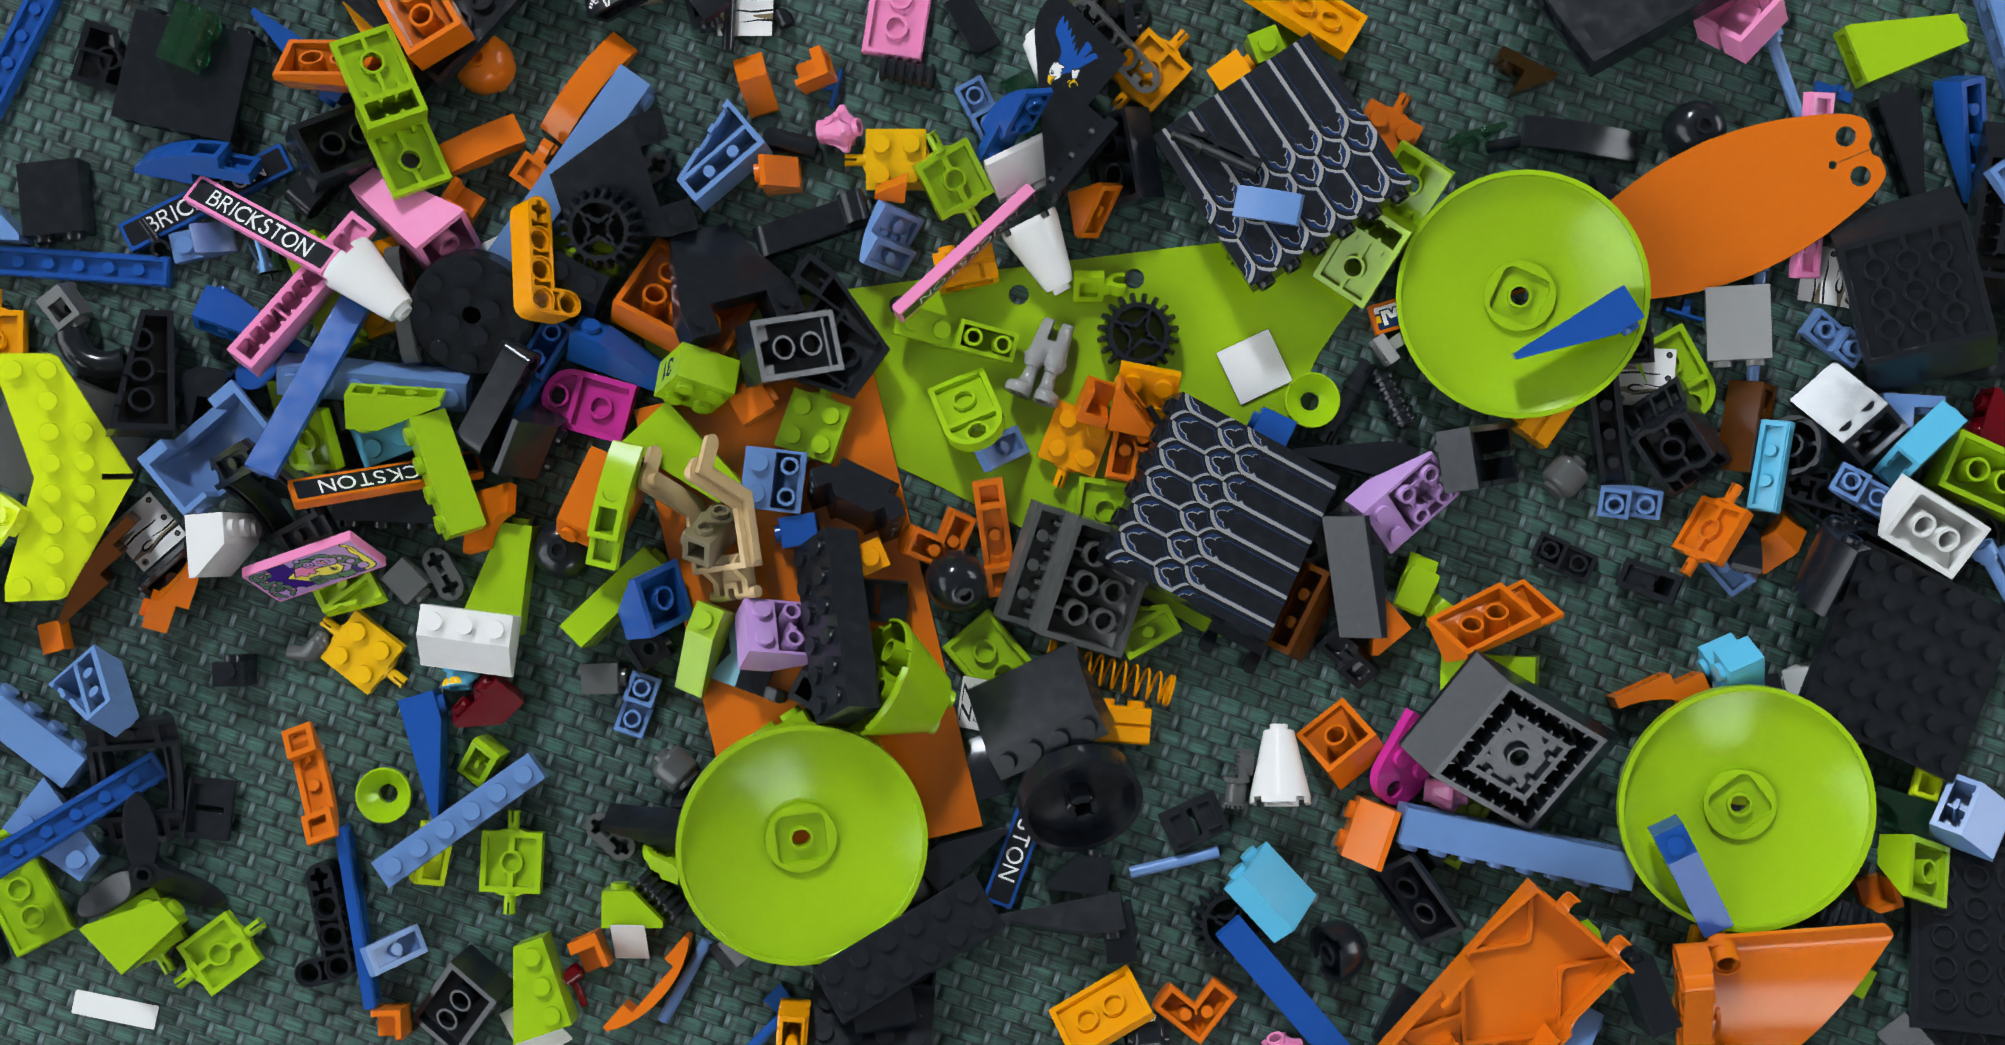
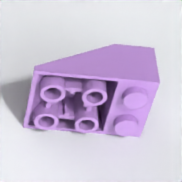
M1429 451L1368 479L1349 495L1345 502L1353 513L1370 515L1371 540L1376 544L1383 545V549L1392 554L1459 495V492L1444 494V487L1439 480L1440 462L1434 453Z
M744 597L734 616L739 670L769 672L808 664L807 654L804 650L805 634L804 626L801 623V602Z

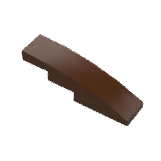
M133 510L103 539L85 563L68 594L58 619L62 625L115 578L106 568L128 549L119 539L141 520Z

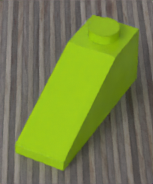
M350 383L344 393L345 429H353L359 433H371L441 406L446 396V389Z
M697 600L685 631L675 683L676 688L699 698H704L735 620V612L711 602Z

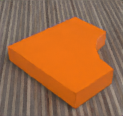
M507 482L475 492L487 525L479 531L464 535L463 553L473 555L493 548L494 538L499 527L508 517L516 512V484Z

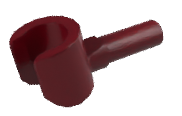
M576 962L566 969L564 981L567 985L572 986L580 1006L585 1007L588 1005V1002L578 982L585 977V972L580 964Z

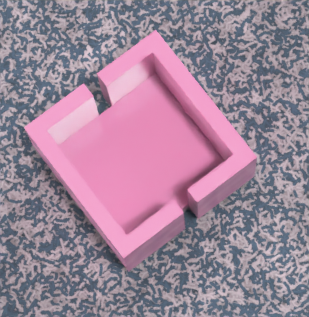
M1730 0L1693 22L1698 39L1718 50L1723 47L1724 53L1747 64L1786 23L1788 16L1784 0Z

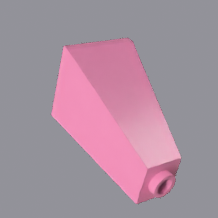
M374 167L349 185L362 207L399 245L405 248L406 253L424 271L443 255L457 250L477 249L482 245L465 211L460 206L427 191H421L393 201L380 170Z

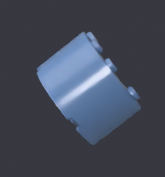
M232 379L208 398L213 407L176 439H160L137 458L183 516L208 513L213 509L214 505L231 496L224 489L217 491L214 485L219 483L216 470L211 471L209 459L243 439L249 438L252 442L257 443L269 422L237 382ZM254 471L248 474L252 478L264 476Z

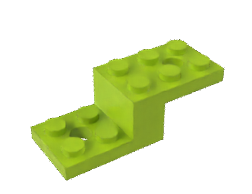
M390 23L329 42L330 50L354 101L355 117L392 200L396 201L452 181L453 177L427 121L428 107ZM368 57H376L381 61L382 66L376 71H371L365 68L363 61ZM406 154H414L419 158L420 163L415 168H407L402 164L401 158Z
M1405 140L1399 143L1393 155L1407 175H1414L1418 178V190L1410 191V196L1399 205L1394 206L1390 204L1382 210L1383 214L1370 223L1364 221L1356 226V231L1344 240L1338 238L1333 241L1312 275L1362 309L1366 307L1396 258L1406 250L1415 230L1433 209L1455 174L1454 171ZM1355 258L1360 261L1362 265L1360 274H1353L1348 270L1347 263L1349 259Z

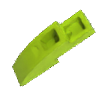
M920 308L903 323L895 318L892 334L914 339L928 345L1011 364L1014 360L1020 335L1008 330Z
M612 440L591 512L587 536H590L585 562L587 565L613 571L619 569L630 508L634 507L644 446Z

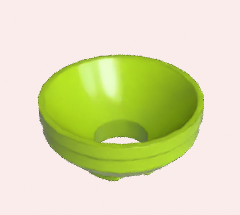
M1309 372L1297 376L1290 382L1285 391L1284 405L1288 416L1296 421L1298 425L1316 428L1327 424L1335 417L1340 407V394L1337 386L1329 377L1321 373ZM1309 392L1316 395L1318 405L1314 410H1305L1302 407L1301 397L1303 394Z
M379 767L373 769L360 779L356 787V804L360 812L373 822H393L402 817L412 804L413 788L411 782L405 774L395 768ZM386 784H391L397 789L398 795L393 802L384 800L381 795V790Z

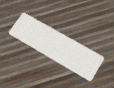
M76 990L71 1012L73 1014L153 1030L159 1007L147 1003Z

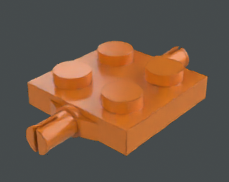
M1404 92L1399 93L1393 107L1385 106L1371 98L1363 110L1392 154L1402 140L1414 146L1424 128L1408 119L1403 113L1411 100V96H1406Z
M1732 482L1722 498H1711L1705 495L1700 497L1671 546L1676 551L1688 556L1679 573L1691 578L1699 563H1710L1721 568L1724 567L1754 516L1748 509L1735 504L1742 490H1744L1741 485Z

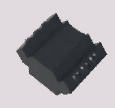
M1678 376L1623 411L1625 427L1632 436L1631 443L1659 485L1664 484L1666 489L1674 496L1679 495L1733 460L1727 445L1720 440L1716 428L1708 421L1700 409L1701 407L1696 398L1689 394L1685 382Z
M843 457L837 468L825 464L811 469L807 489V497L811 508L815 510L826 506L830 519L838 518L862 529L864 535L878 530L882 542L885 543L899 538L906 516L901 499L895 496L900 484Z

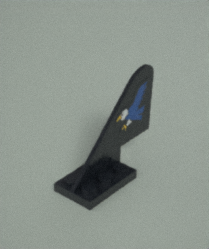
M1047 0L1037 15L1034 30L1038 88L1052 87L1054 92L1041 114L1047 189L1046 200L1054 206L1061 201L1114 138L1118 122L1109 115L1106 119H1103L1089 105L1128 59L1068 0Z

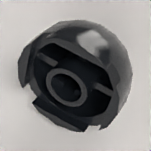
M1693 100L1679 105L1667 115L1662 125V140L1671 150L1669 153L1673 157L1704 141L1727 133V122L1720 109L1714 104L1700 100Z
M1787 415L1777 419L1795 423L1787 476L1802 477L1814 473L1823 465L1828 456L1829 441L1826 432L1817 422L1801 415Z
M556 521L545 526L537 535L534 543V558L538 567L548 576L558 580L576 579L586 574L592 567L585 564L588 547L578 542H569L556 533Z
M950 550L945 552L947 555L939 560L937 558L934 559L926 571L924 583L929 596L941 609L949 612H965L973 609L981 602L986 593L988 581L984 567L972 553L967 551Z
M1335 919L1315 925L1316 927L1310 931V944L1314 958L1320 954L1324 966L1319 968L1329 981L1337 984L1358 975L1364 967L1367 958L1368 942L1365 935L1345 920Z

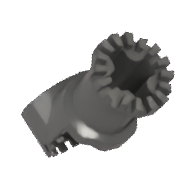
M1236 748L1235 752L1238 753H1235L1237 758H1234L1236 760V763H1234L1235 775L1223 776L1226 786L1225 800L1221 802V807L1234 809V806H1236V809H1248L1249 803L1246 802L1247 783H1250V776L1253 775L1254 750L1250 748Z

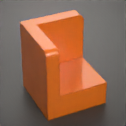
M821 45L810 48L811 59L796 66L799 78L794 80L796 87L805 95L838 82L830 54Z
M454 176L440 197L460 206L465 211L472 225L487 204L485 198L466 188L462 180L457 176Z
M1088 375L1075 403V420L1105 429L1109 420L1108 406L1113 397L1115 384Z
M1879 871L1853 879L1852 885L1858 905L1865 906V908L1880 914L1905 907L1901 893L1883 872Z
M601 927L573 938L567 944L571 956L578 954L587 973L600 967L606 968L615 961Z
M411 1002L380 1003L370 1010V1017H377L378 1036H395V1040H403L412 1033Z

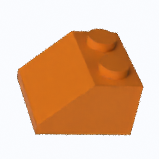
M1343 697L1295 734L1321 769L1340 790L1371 767L1384 747L1378 735Z
M1355 794L1354 800L1350 799L1345 808L1344 817H1347L1344 829L1339 828L1334 841V845L1337 846L1336 851L1343 857L1382 872L1402 813L1390 805Z

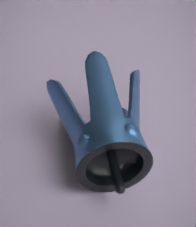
M245 241L257 262L256 269L258 270V275L270 274V279L273 282V273L283 271L282 263L279 261V253L272 250V257L269 258L265 246L255 241L258 260L250 243Z

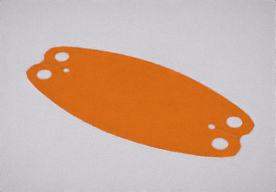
M1818 114L1779 119L1741 128L1704 141L1668 159L1641 176L1610 201L1627 218L1642 244L1650 273L1651 299L1703 291L1707 287H1719L1759 273L1810 246L1857 211L1879 189L1886 176L1885 166L1881 158L1873 155L1869 142L1872 138V133L1867 120L1852 114ZM1842 127H1850L1855 131V141L1850 146H1841L1836 141V133ZM1835 161L1837 163L1836 168H1829V163ZM1863 166L1870 171V180L1864 186H1856L1851 181V172L1856 167Z

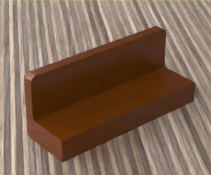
M1729 381L1719 438L1727 445L1733 460L1718 470L1736 471L1752 476L1761 419L1772 420L1777 387L1760 381Z

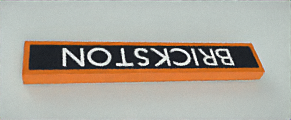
M468 451L461 452L471 481L483 479L484 470L479 458ZM412 460L288 480V490L295 510L420 490L426 487L422 475L418 476L416 474Z

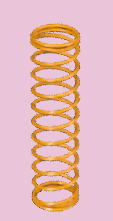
M1056 639L1050 640L1046 653L1057 649ZM1078 646L1077 649L1081 654V648ZM1089 650L1083 660L1085 662L1090 654L1088 670L1091 676L1101 658L1098 686L1102 685L1113 661L1109 688L1112 690L1125 664L1121 689L1123 694L1137 667L1133 697L1137 695L1143 678L1148 671L1145 701L1148 700L1154 683L1160 674L1156 703L1159 704L1162 698V705L1166 707L1169 705L1176 684V675H1169L1162 687L1163 673L1158 671L1150 685V667L1144 670L1139 680L1140 668L1138 664H1135L1127 678L1128 663L1126 660L1121 663L1115 675V657L1109 660L1103 672V653L1097 657L1092 670V651Z

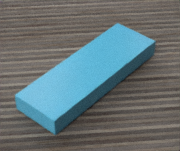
M1761 419L1746 509L1780 514L1795 429L1794 422Z

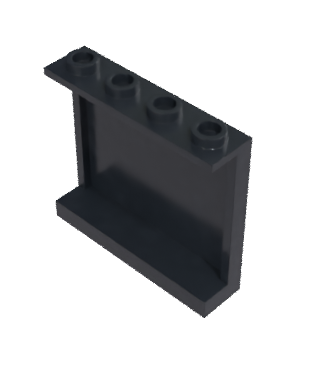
M148 7V11L135 9L111 116L123 122L194 138L230 142L231 146L241 148L244 136L237 133L256 47L257 45L265 47V42L255 36V31L248 28L237 27V30L234 31L226 29L225 24L213 20H208L207 24L198 23L195 17L178 13L176 18L167 16L168 12L154 7Z

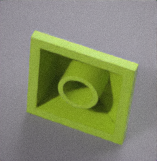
M1879 834L1877 865L1901 895L1941 909H1947L1951 848L1914 834Z

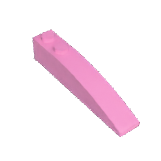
M351 211L325 241L348 253L354 248L350 244L352 241L361 237H366L371 241L377 230ZM301 266L227 348V351L237 362L260 378L305 328L335 290L329 288L324 283L327 279Z

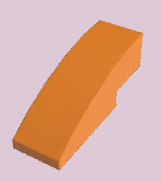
M510 114L473 128L438 146L452 177L492 164L496 158L522 150L527 140L514 114Z

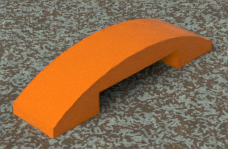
M615 32L610 34L587 57L564 86L547 112L540 128L563 145L619 65L622 64L627 67L639 51Z
M1002 476L972 481L989 598L999 597L1013 555Z
M308 721L281 731L287 760L293 762L305 815L301 816V822L307 846L310 847L339 836V816L333 780L313 723Z
M690 930L664 958L673 966L638 1006L628 998L602 1027L604 1030H615L635 1021L649 1011L666 994L681 973L689 956L694 936Z

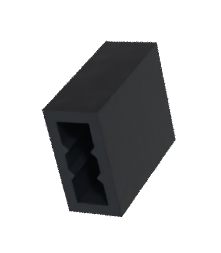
M76 157L16 164L23 237L35 240L38 245H52L56 243L55 239L66 238L68 242H81L86 240V236L97 235L90 163Z
M1635 945L1626 946L1620 952V956L1635 972L1633 974L1625 973L1616 981L1634 1024L1652 1038L1682 1027L1654 957Z

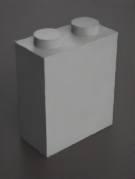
M1770 284L1705 288L1703 293L1706 363H1713V368L1733 367V361H1745L1746 366L1765 365V360L1772 359Z

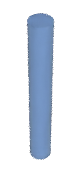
M1214 846L1129 866V872L1132 879L1220 858L1218 847Z
M701 938L658 1016V1020L668 1024L712 945L710 940Z

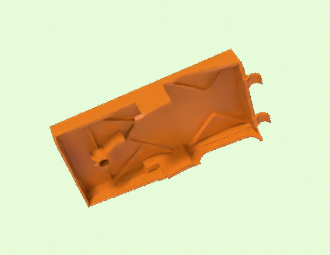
M1527 878L1377 1045H1564L1572 1036V1028L1578 1018L1621 975L1625 973L1633 974L1635 972L1620 956L1622 949L1632 944L1622 935H1616L1606 944L1569 913L1570 908L1575 903L1581 902L1574 894L1566 892L1555 901Z

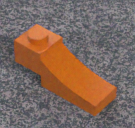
M188 561L168 585L160 591L153 589L150 599L143 598L138 615L144 616L141 627L167 634L175 607L189 610L199 578H189Z
M1691 671L1675 679L1672 678L1670 673L1658 672L1606 695V699L1610 707L1617 709L1650 700H1673L1676 704L1693 694L1711 688L1703 672Z

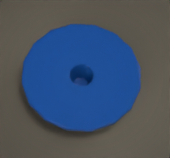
M277 359L260 378L239 363L235 372L237 384L246 390H258L266 386V382L273 380L276 375Z

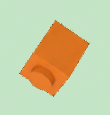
M770 384L744 388L729 398L728 401L742 424L748 427L778 409L775 401L779 397Z

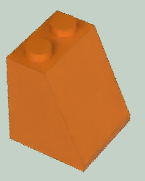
M592 445L556 518L557 534L566 541L578 542L587 547L590 540L587 532L591 512L608 452ZM638 485L634 507L630 508L626 532L645 500V492L641 491Z

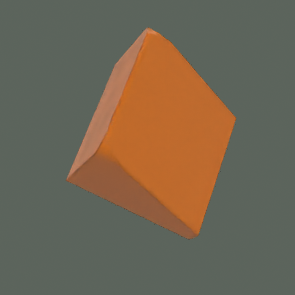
M909 173L876 185L874 199L900 204L905 203Z
M58 620L37 625L43 655L75 648L69 620L63 625Z

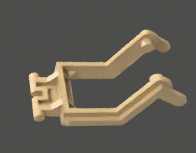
M708 434L703 438L699 457L689 460L684 476L687 481L733 508L739 553L721 556L710 569L691 562L693 575L703 574L713 583L714 591L710 593V600L713 603L734 601L736 599L741 600L744 597H760L762 595V588L760 585H756L754 566L763 565L753 493L713 467L719 440L715 434ZM657 445L648 447L638 476V488L683 515L686 528L690 527L698 519L700 513L706 511L704 499L658 472L662 450Z

